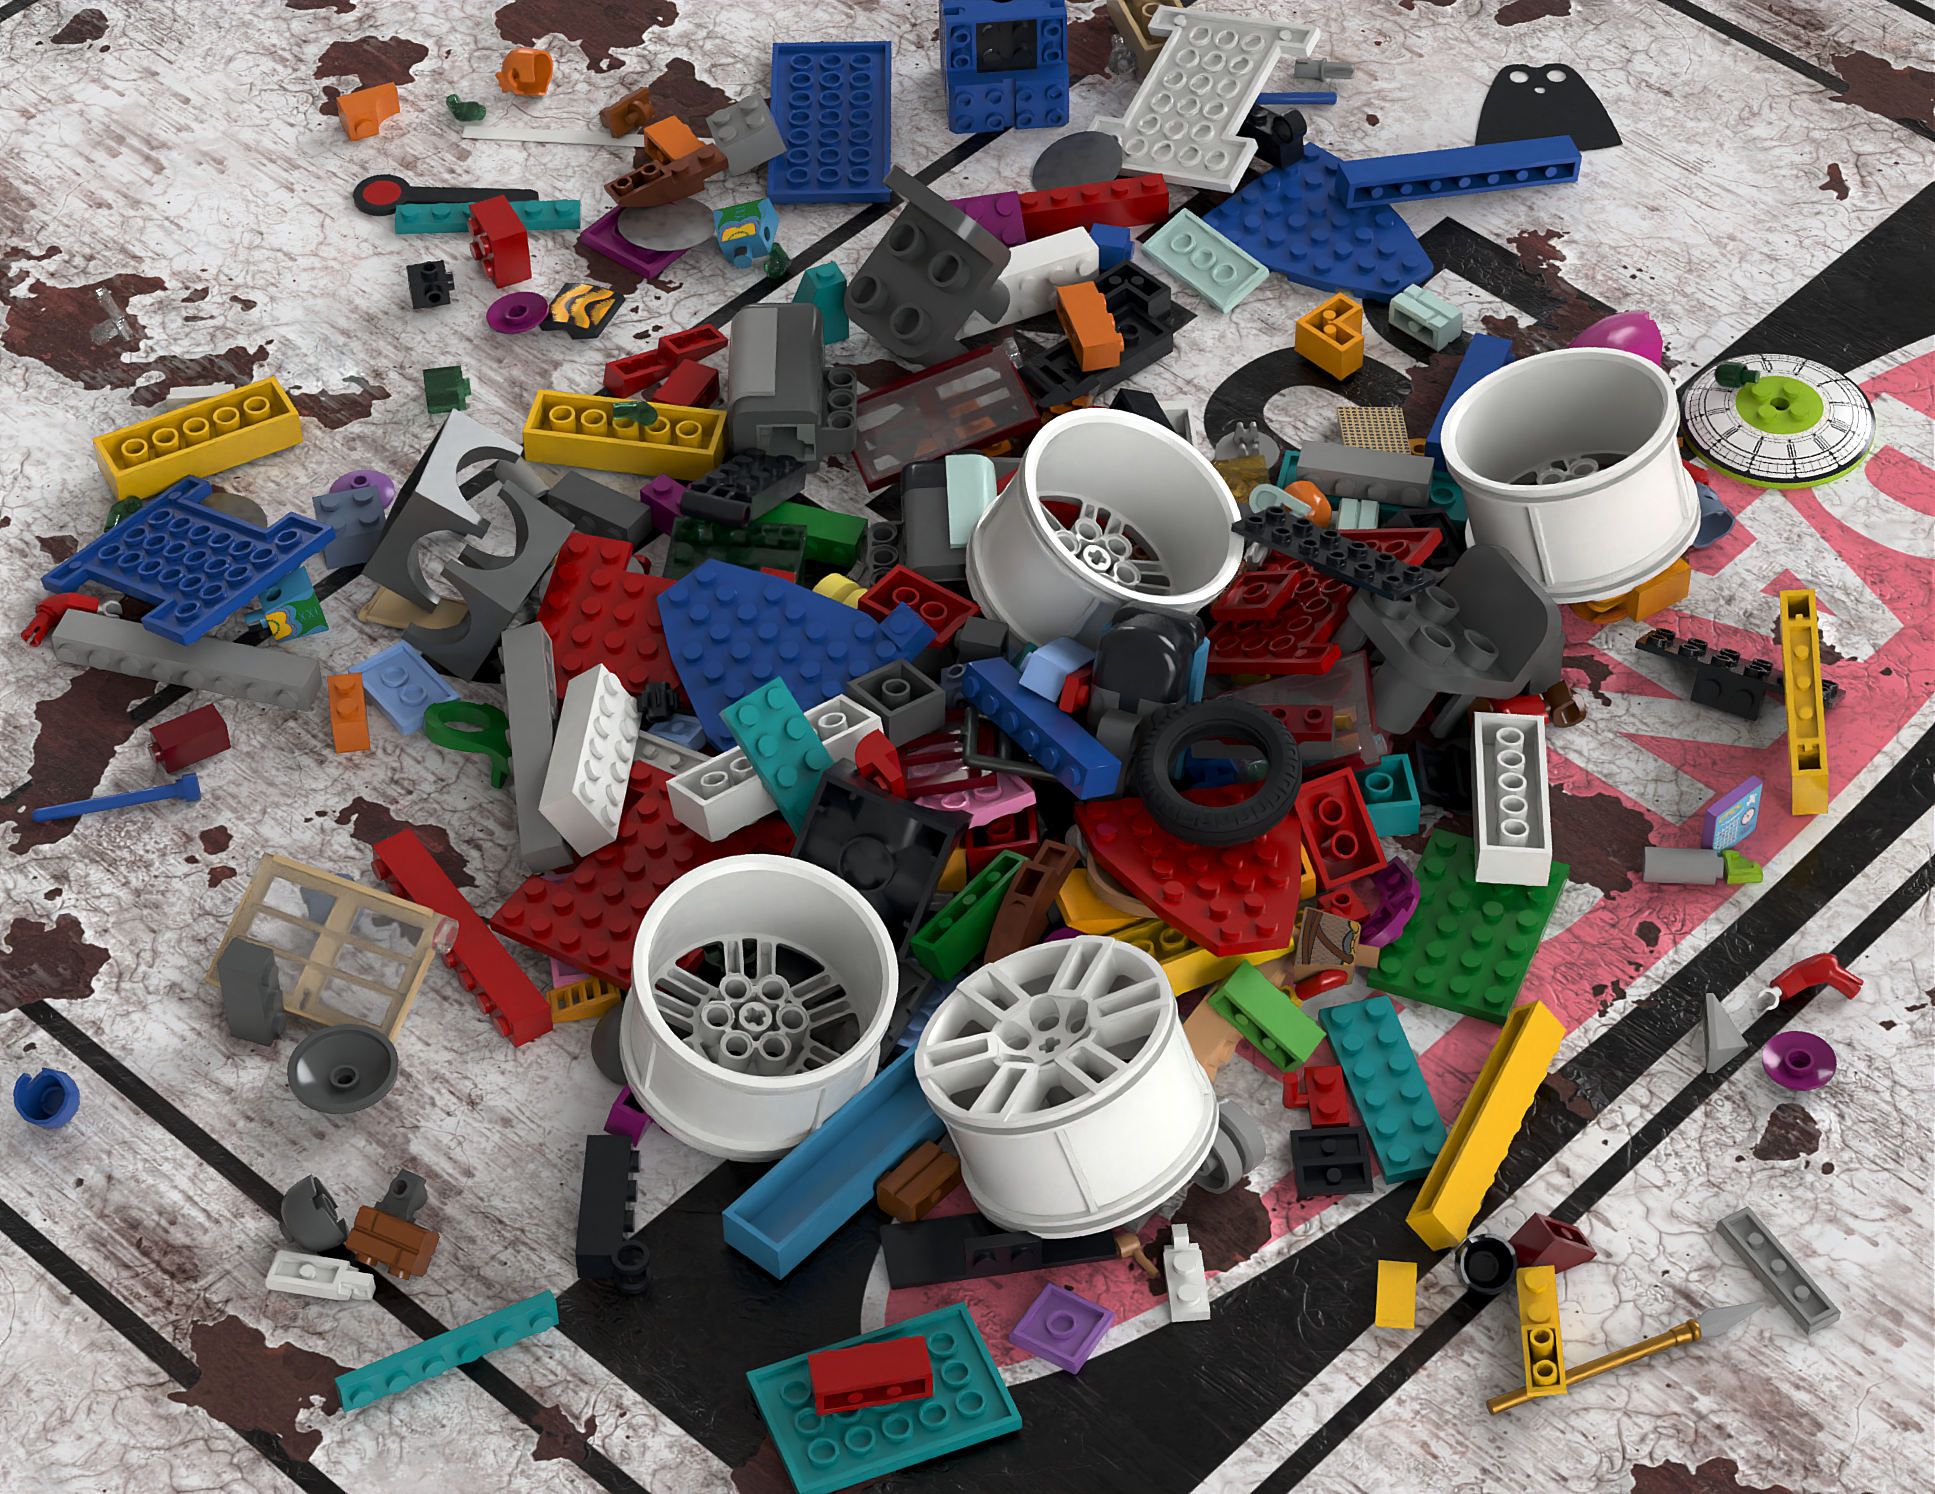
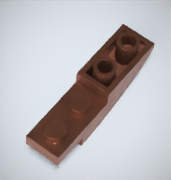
M712 142L680 159L674 160L666 166H663L658 159L647 163L604 185V189L618 206L649 207L681 200L705 190L703 180L729 168L727 157Z
M1046 839L1033 861L1024 859L998 911L987 945L983 966L1037 944L1050 923L1046 912L1080 858V854L1075 847Z

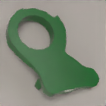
M447 701L429 705L423 717L424 735L431 742L442 747L488 755L492 762L491 786L498 789L503 787L507 774L512 775L508 765V757L512 756V749L508 745L505 730L510 728L505 713L487 703L479 705L465 701ZM453 721L475 724L483 728L484 731H460L450 728L443 723Z

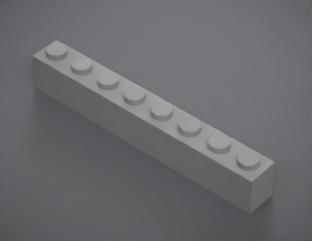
M69 608L51 635L57 660L277 705L288 709L307 712L323 684L319 660L205 636H201L195 643L184 646L145 630L142 623Z
M541 621L502 631V646L498 647L499 658L505 670V673L501 674V683L504 692L507 694V701L503 702V709L510 728L505 730L508 745L512 749V756L508 757V765L515 784L510 786L512 799L515 805H517V813L513 814V821L520 837V841L516 842L515 846L520 862H526L533 874L573 864L572 846L538 810L559 724L552 640Z

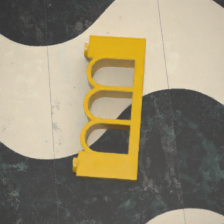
M1815 589L1780 591V636L1792 815L1828 814V763Z

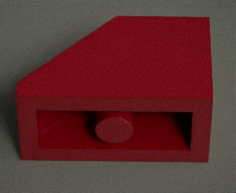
M1536 1212L1508 1240L1516 1252L1518 1268L1554 1265L1555 1274H1558L1592 1260L1597 1255V1252L1579 1227Z

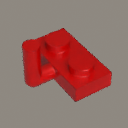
M1341 1065L1304 1067L1306 1093L1297 1094L1298 1075L1296 1073L1287 1072L1284 1074L1282 1104L1285 1108H1308L1311 1129L1349 1127L1350 1122Z

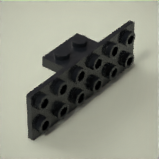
M1269 506L1263 511L1248 515L1244 519L1232 523L1231 526L1232 532L1313 566V571L1355 589L1361 587L1391 601H1398L1435 584L1436 576L1425 572L1422 567L1408 565L1397 560L1392 554L1380 553L1369 548L1364 542L1352 541L1341 536L1340 532L1336 530L1324 529L1315 525L1310 519L1298 518L1287 513L1284 508L1279 506Z
M1656 628V631L1651 630L1636 640L1635 648L1699 668L1690 701L1756 721L1760 715L1766 690L1785 695L1783 671L1773 668V663L1767 660L1754 658L1753 661L1740 658L1741 654L1735 650L1721 648L1718 651L1709 648L1708 643L1700 639L1689 638L1687 641L1677 638L1674 631L1665 628ZM1822 679L1823 707L1832 709L1845 698L1846 691L1839 689V684L1836 682Z
M981 1212L883 1225L880 1227L888 1280L892 1290L1113 1260L1117 1257L1112 1229L1079 1237L1044 1239L1041 1236L1028 1232V1230L1009 1232L995 1225Z

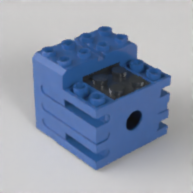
M938 0L940 70L949 131L955 134L1004 131V127L1015 126L1016 130L1062 127L1069 123V70L1067 64V10L1065 0Z

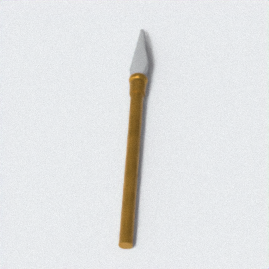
M1760 1301L1707 1309L1695 1320L1689 1319L1685 1323L1669 1329L1666 1333L1566 1370V1387L1673 1346L1678 1347L1692 1341L1697 1342L1702 1337H1718L1764 1307L1765 1302ZM1524 1386L1487 1400L1486 1406L1489 1413L1495 1415L1542 1396L1527 1397V1387Z

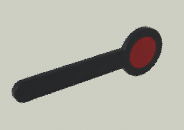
M381 174L361 181L354 189L353 199L355 206L361 212L373 216H387L396 213V205L477 203L503 194L508 202L539 201V194L532 189L410 186L401 177Z

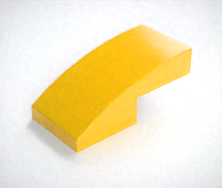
M1379 1260L1375 1327L1414 1329L1417 1263Z

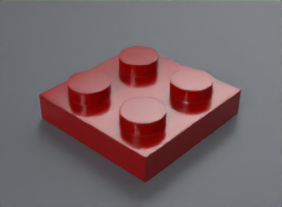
M1299 570L1242 572L1211 608L1214 620L1240 622L1242 620L1268 621L1274 618L1277 611L1292 597L1293 592L1303 582Z

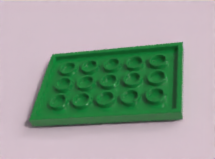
M1434 828L1414 872V876L1420 885V899L1416 909L1402 928L1403 934L1392 943H1387L1380 949L1377 969L1371 968L1367 977V987L1504 1026L1515 1006L1567 882L1570 865L1551 860L1548 886L1476 882L1474 839Z

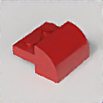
M876 729L867 734L856 747L855 762L857 772L875 786L908 801L897 749L879 729Z

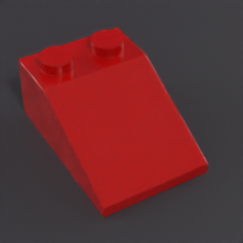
M900 564L896 565L858 599L857 610L867 613L880 624L902 601L905 602L938 633L926 646L927 648H943L956 636L959 628H964L968 616L977 617L981 613L979 605Z
M1351 766L1301 784L1299 794L1291 810L1301 819V842L1316 876V893L1388 867Z

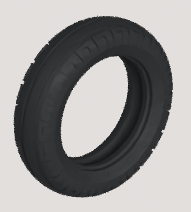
M1205 699L1201 702L1189 703L1182 708L1180 707L1172 711L1153 727L1138 755L1136 766L1137 788L1142 803L1150 816L1171 835L1179 837V839L1186 842L1197 843L1202 846H1233L1237 843L1249 842L1256 839V837L1266 834L1285 818L1294 805L1300 791L1302 760L1299 748L1292 734L1271 712L1253 703L1237 699ZM1215 737H1229L1245 741L1256 747L1266 758L1270 771L1263 787L1248 800L1227 807H1206L1186 800L1173 788L1168 778L1172 763L1185 748L1198 741Z

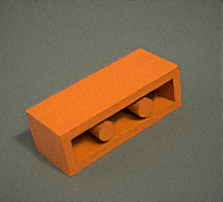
M1094 281L1057 287L1056 313L1082 372L1120 366V352H1124L1123 337L1121 333H1116L1113 314L1107 313L1104 294L1098 293Z

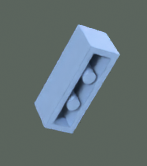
M1065 635L1055 641H1049L1046 646H1040L1035 652H1029L1020 666V671L1024 673L1019 683L1056 703L1061 699L1066 675L1094 663L1095 652Z

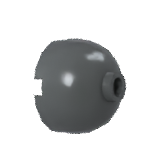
M310 1174L288 1189L281 1204V1214L284 1221L279 1224L280 1231L288 1243L291 1244L296 1241L303 1249L311 1252L328 1251L346 1242L350 1234L344 1218L337 1223L338 1215L335 1209L338 1206L317 1177L313 1178V1175Z

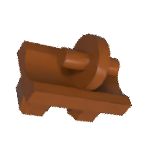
M640 87L631 94H626L610 107L599 111L602 126L610 129L612 138H620L637 126L643 127L650 122V118L656 115L654 108L649 102L647 87Z

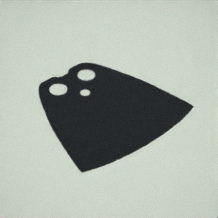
M1561 63L1545 64L1537 68L1526 64H1512L1502 68L1495 77L1484 101L1475 146L1570 135L1579 151L1602 149L1623 144L1611 118L1593 90L1572 67ZM1559 70L1566 74V78L1563 81L1555 82L1548 79L1547 74L1550 71ZM1515 71H1523L1528 74L1529 79L1521 83L1514 82L1510 79V74ZM1539 86L1545 88V92L1537 93L1535 91V88Z

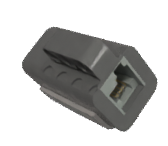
M752 303L745 305L732 318L727 400L731 453L735 457L749 448H758L765 450L766 455L775 457L778 455H790L795 457L798 462L807 463L806 474L820 469L823 454H847L852 452L857 445V376L854 370L847 367H825L824 318L820 308L811 303Z

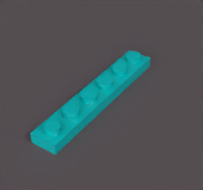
M562 199L509 202L526 230L580 229V200ZM476 202L396 205L395 232L396 234L469 232L467 226V219L470 218L469 205Z
M547 1290L334 1378L338 1401L344 1413L356 1408L365 1407L372 1401L389 1394L401 1392L408 1386L425 1379L437 1377L444 1371L461 1364L473 1362L480 1356L492 1351L509 1347L516 1341L528 1336L547 1331L552 1326L559 1324L556 1299L552 1292Z

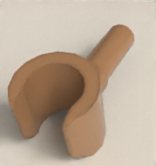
M1126 1233L1115 1238L1119 1259L1133 1256L1135 1261L1152 1278L1158 1276L1159 1270L1141 1251L1139 1239L1134 1233Z

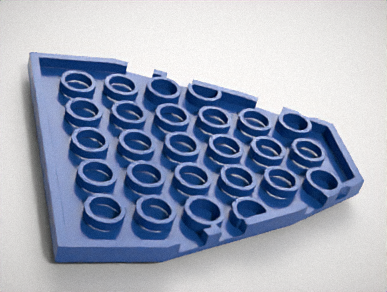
M1312 142L1304 145L1305 158L1284 170L1274 166L1200 218L1268 268L1269 274L1272 271L1288 274L1287 281L1325 292L1335 293L1336 287L1354 291V297L1375 299L1378 302L1390 304L1391 299L1399 293H1403L1407 287L1412 284L1418 286L1433 275V263L1407 223L1389 204L1346 209L1335 188L1338 162L1343 160Z
M708 559L656 597L672 663L691 701L693 710L700 721L707 741L720 754L738 746V743L719 713L779 676L804 713L838 695L843 694L847 697V683L902 657L909 663L913 661L911 652L907 648L901 650L878 626L879 623L867 613L780 577L713 559Z

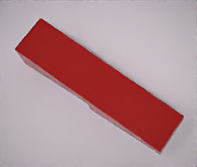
M710 323L660 337L657 349L606 363L603 385L617 398L626 399L667 378L671 371L677 369L684 359L698 362L727 347L729 339Z

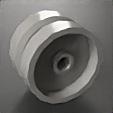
M1217 1095L1219 1105L1218 1131L1207 1157L1191 1179L1205 1190L1221 1194L1238 1183L1242 1175L1250 1173L1263 1162L1266 1156V1148L1261 1132L1252 1118L1235 1102Z

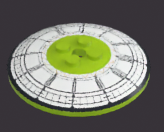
M1784 353L1745 354L1718 362L1705 369L1693 379L1685 390L1680 405V428L1683 437L1691 450L1704 463L1734 480L1771 489L1810 488L1845 476L1859 466L1866 458L1872 447L1876 430V419L1872 405L1864 392L1851 379L1821 362ZM1722 362H1741L1747 365L1748 370H1758L1760 372V380L1758 383H1746L1744 387L1739 388L1723 387L1716 382L1714 372L1716 367ZM1775 407H1781L1785 410H1777Z

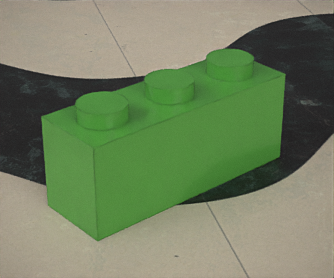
M1247 960L1242 961L1231 970L1206 1001L1284 1073L1293 1072L1304 1064L1326 1035L1314 1019L1304 1014L1290 1001L1284 992L1279 991L1263 976L1258 968L1252 966Z

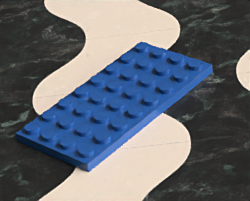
M891 41L773 43L770 112L776 122L787 151L768 160L767 198L769 197L772 204L890 202V188L882 181L891 170Z

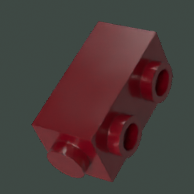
M213 703L149 729L152 743L148 744V751L154 763L160 762L167 774L231 748L227 724Z

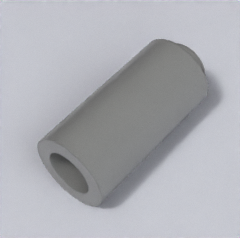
M521 455L515 464L506 460H499L495 468V475L503 485L508 479L549 507L547 493L551 488Z
M1644 847L1643 882L1715 885L1716 878H1723L1724 859L1723 857H1717L1716 849Z

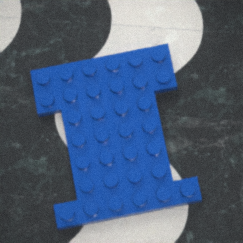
M188 475L40 579L44 589L55 594L75 593L82 584L92 580L158 606L141 618L145 630L188 646L197 642L204 633L214 626L223 623L233 612L248 605L251 599L262 591L273 587L276 581L287 573L298 569L301 563L309 557L324 550L326 545L336 539L337 536L333 526L294 512H289L265 529L200 505L203 499L213 493L209 481Z

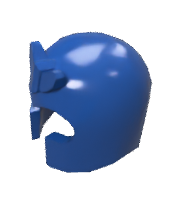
M42 1067V1071L33 1080L30 1074L23 1073L16 1081L13 1091L15 1107L23 1119L44 1129H57L69 1123L77 1113L80 1105V1092L75 1081L67 1073Z

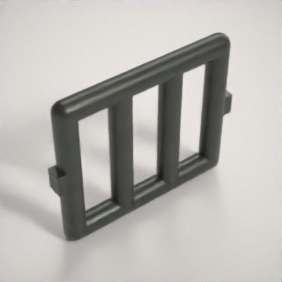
M970 706L965 710L964 727H961L959 743H963L962 762L966 767L1061 783L1034 758L1033 764L1012 760L1013 739L1000 727L998 758L977 754L978 722L995 723L977 707Z

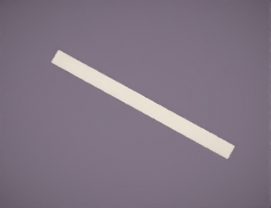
M464 126L461 137L645 147L644 135L624 134L620 138H612L611 133ZM698 138L706 145L712 142L715 144L713 138Z

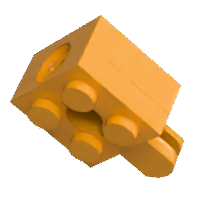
M1679 557L1678 560L1663 572L1634 587L1632 591L1601 601H1586V604L1597 612H1605L1615 606L1627 609L1628 617L1637 623L1688 597L1692 567Z

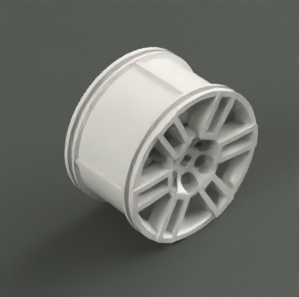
M1582 347L1555 350L1521 359L1487 375L1469 388L1448 412L1441 431V446L1445 462L1452 478L1461 486L1468 514L1465 529L1467 548L1476 544H1488L1507 549L1556 604L1591 600L1601 601L1632 591L1634 587L1652 579L1671 566L1693 544L1701 524V509L1694 480L1682 464L1676 436L1680 422L1679 404L1676 390L1669 376L1652 361L1634 353L1610 348ZM1599 464H1615L1601 471L1598 466ZM1537 481V485H1529L1530 483Z
M1107 408L1079 409L1056 417L1038 432L1025 451L1018 471L1002 494L997 496L987 506L977 520L969 535L966 548V577L972 597L981 607V611L986 619L1009 624V645L1018 653L1029 641L1038 647H1044L1049 641H1055L1064 635L1096 652L1102 628L1113 619L1114 613L1126 602L1143 601L1191 613L1195 616L1202 607L1212 602L1231 581L1242 560L1244 537L1231 531L1232 523L1241 520V516L1232 493L1217 470L1197 449L1176 433L1152 420L1121 410ZM1040 501H1057L1078 506L1080 510L1077 521L1067 531ZM1097 517L1107 522L1103 534L1101 527L1096 523ZM1124 531L1152 561L1128 559L1132 553V545L1125 536L1121 535Z
M745 854L714 860L689 871L669 885L651 905L638 931L632 957V985L625 1000L620 1023L619 1046L623 1070L628 1085L643 1110L657 1124L682 1142L700 1151L740 1162H770L785 1158L815 1130L821 1128L824 1122L874 1079L880 1055V1042L887 1031L895 1007L899 976L897 957L889 933L877 912L857 890L831 872L814 864L780 855ZM742 942L757 943V976L755 979H749L744 974ZM717 943L724 944L726 976L722 978L719 988L706 983L677 967L675 964L676 960L690 952ZM776 945L805 956L823 968L824 971L790 988L786 979L775 974ZM655 984L696 1005V1007L656 990ZM839 989H842L846 994L844 997L812 1010L806 1011L804 1008ZM857 1016L860 1040L843 1055L810 1038V1035ZM665 1021L692 1033V1035L680 1040ZM721 1023L723 1026L716 1027L712 1024ZM728 1051H738L742 1055L734 1056L731 1055ZM766 1052H774L780 1057H770ZM803 1064H805L806 1066H808V1067H810V1068H812V1069H814V1070L810 1071L809 1069H807L806 1067H804Z
M1080 935L1076 938L1035 945L1006 956L994 963H988L956 986L957 989L937 1008L924 1028L918 1047L915 1050L914 1060L916 1076L929 1105L946 1125L961 1158L962 1176L975 1205L988 1220L1009 1232L1028 1230V1232L1041 1236L1044 1239H1060L1090 1235L1129 1222L1152 1210L1177 1192L1199 1169L1214 1143L1219 1124L1217 1097L1205 1069L1196 1060L1178 1017L1176 998L1163 968L1151 955L1126 942L1117 941L1113 937ZM1122 1059H1133L1128 1064L1122 1061ZM1046 1097L1049 1105L1052 1108L1036 1112L1039 1105Z

